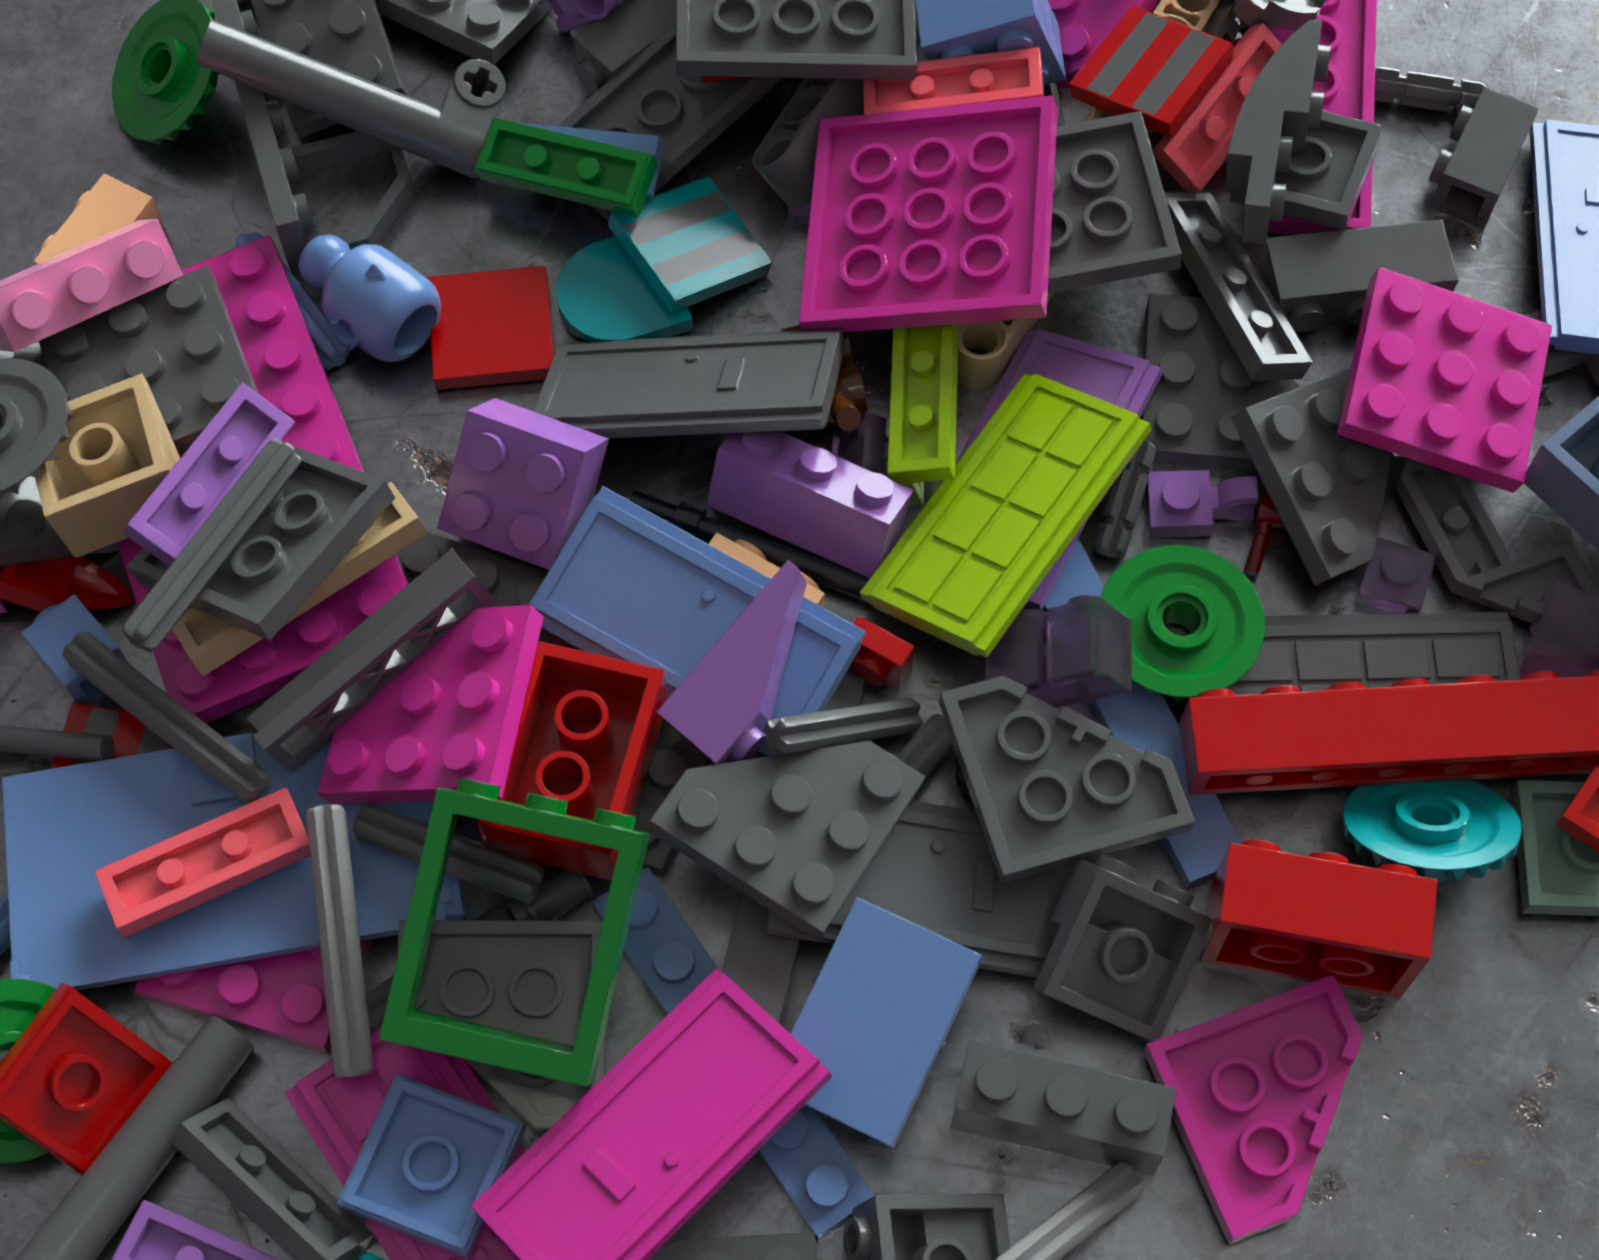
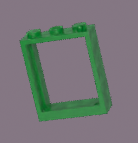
M459 777L457 790L449 788H437L379 1039L587 1087L596 1076L650 833L634 830L637 818L635 816L595 808L592 821L566 815L568 801L527 793L525 805L498 800L501 786L489 785V783ZM459 815L619 850L575 1045L414 1009Z

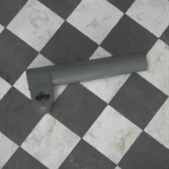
M213 19L209 23L196 59L197 65L474 179L478 177L474 172L476 162L493 117L497 118L506 88L504 76L495 65L481 59L467 60L455 72L450 89L444 96L441 107L438 108Z
M211 1015L15 1260H96L178 1151L171 1141L180 1124L212 1106L254 1050V1045L233 1027Z

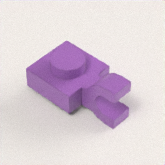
M1209 470L1158 471L1147 474L1146 496L1149 538L1212 536L1213 519H1227L1230 521L1254 520V504L1258 502L1256 476L1234 477L1223 481L1218 486H1211Z

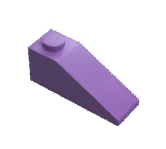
M789 560L786 561L657 710L658 714L716 764L752 759L767 739V736L762 732L767 722L772 718L807 585L800 570Z

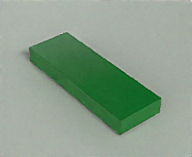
M493 117L474 172L482 180L639 217L658 162L652 154Z

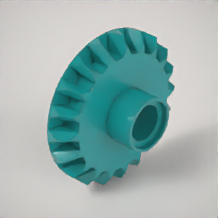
M1471 780L1362 785L1349 794L1343 806L1342 825L1345 828V840L1355 844L1357 855L1373 857L1376 867L1385 864L1403 865L1416 870L1418 876L1438 879V882L1449 879L1452 882L1458 883L1463 874L1474 878H1484L1488 869H1503L1507 858L1516 856L1522 832L1520 818L1511 804L1498 793Z

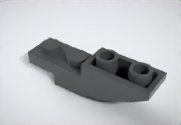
M1310 19L1293 33L1271 56L1249 90L1234 125L1227 157L1225 192L1246 194L1242 242L1266 245L1270 220L1282 221L1286 184L1276 183L1277 172L1289 173L1292 151L1305 152L1308 127L1320 128L1324 92L1313 90L1315 81H1327L1331 46L1320 45L1322 20Z

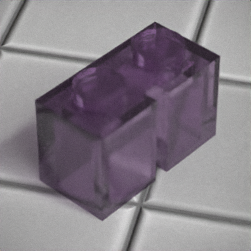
M1093 595L1073 597L1065 605L1047 609V613L1036 609L1021 610L986 658L985 680L1005 676L1027 687L1026 693L1055 708L1132 692L1131 620L1100 596Z

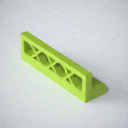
M959 324L893 329L888 475L892 481L914 490L909 507L923 506L924 482L955 479Z

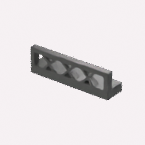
M450 549L251 713L247 719L258 731L253 737L264 751L292 772L295 771L331 741L333 732L474 608L493 607L497 601L456 552Z

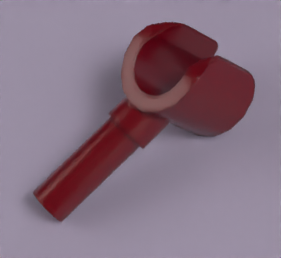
M1268 492L1261 496L1254 511V538L1243 570L1245 574L1250 576L1259 575L1271 538V528L1286 529Z

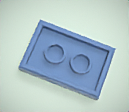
M856 897L790 1033L818 1058L820 1063L832 1075V1078L805 1106L894 1149L983 960L982 955Z

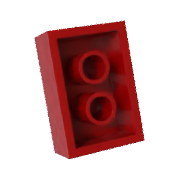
M538 641L503 797L498 800L525 805L527 793H533L568 801L566 815L593 821L595 808L635 816L663 717L657 713V710L668 699L665 671L659 668ZM478 819L477 824L485 845L531 862L612 881L619 850Z
M1246 840L1240 844L1229 843L1209 887L1206 916L1212 918V922L1202 942L1200 963L1310 983L1334 974L1340 988L1400 999L1431 959L1438 879L1418 876L1416 870L1403 865L1385 864L1377 868L1349 864V860L1346 857L1336 853L1315 852L1308 856L1281 852L1279 846L1263 840Z

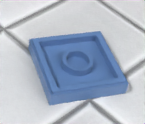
M396 1073L336 1204L342 1210L469 1260L485 1225L483 1219L470 1205L510 1167L526 1127L523 1122Z

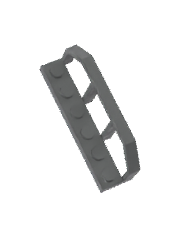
M212 0L217 21L259 37L252 10L240 12V9L253 6L251 0ZM234 80L275 227L291 273L294 276L301 274L298 267L299 258L307 245L303 231L314 228L305 194L293 195L290 183L301 181L299 174L390 151L397 177L359 231L337 236L349 245L350 250L362 244L379 245L414 195L413 184L403 150L359 131L293 148L291 146L279 148L276 137L286 135L287 130L278 100L266 102L265 96L270 94Z

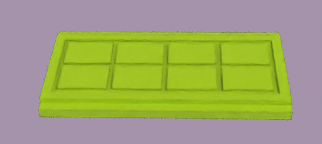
M1025 373L955 465V479L943 481L860 591L862 600L873 604L874 608L975 656L982 655L987 658L1152 431L1150 422L1140 419L1136 413L1038 374L1029 375Z

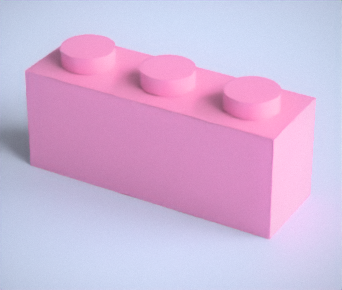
M158 219L135 221L0 280V350L18 351L184 276Z

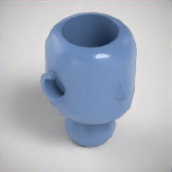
M335 235L317 236L306 245L301 253L298 265L301 276L308 285L323 290L321 307L331 332L342 346L350 350L358 346L365 353L382 362L393 363L411 357L428 342L431 337L430 327L434 329L440 320L441 300L435 285L412 268L409 262H404L392 252L376 244H362L350 250L349 245Z

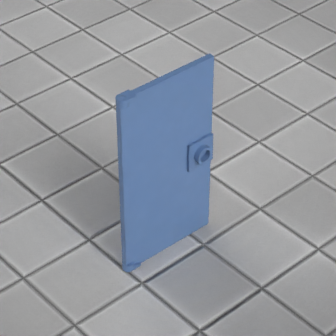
M252 733L223 737L267 771L272 784L262 797L287 787L308 834L306 818L308 809L331 804L317 794L331 741L292 772L264 751ZM175 748L2 777L12 960L10 961L11 979L38 981L56 989L60 983H64L79 991L320 948L311 856L126 938H123L119 933L96 877L95 870L246 805ZM434 801L374 804L429 824ZM366 803L337 804L346 811L360 941L399 934V920H407L420 863L358 841L353 831V824L361 807ZM445 873L435 920H466V907L464 906L460 878Z

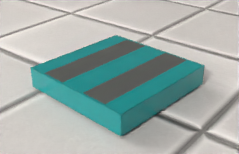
M709 176L654 196L653 199H646L639 217L613 211L609 218L608 227L670 313L767 276L772 265L770 258Z

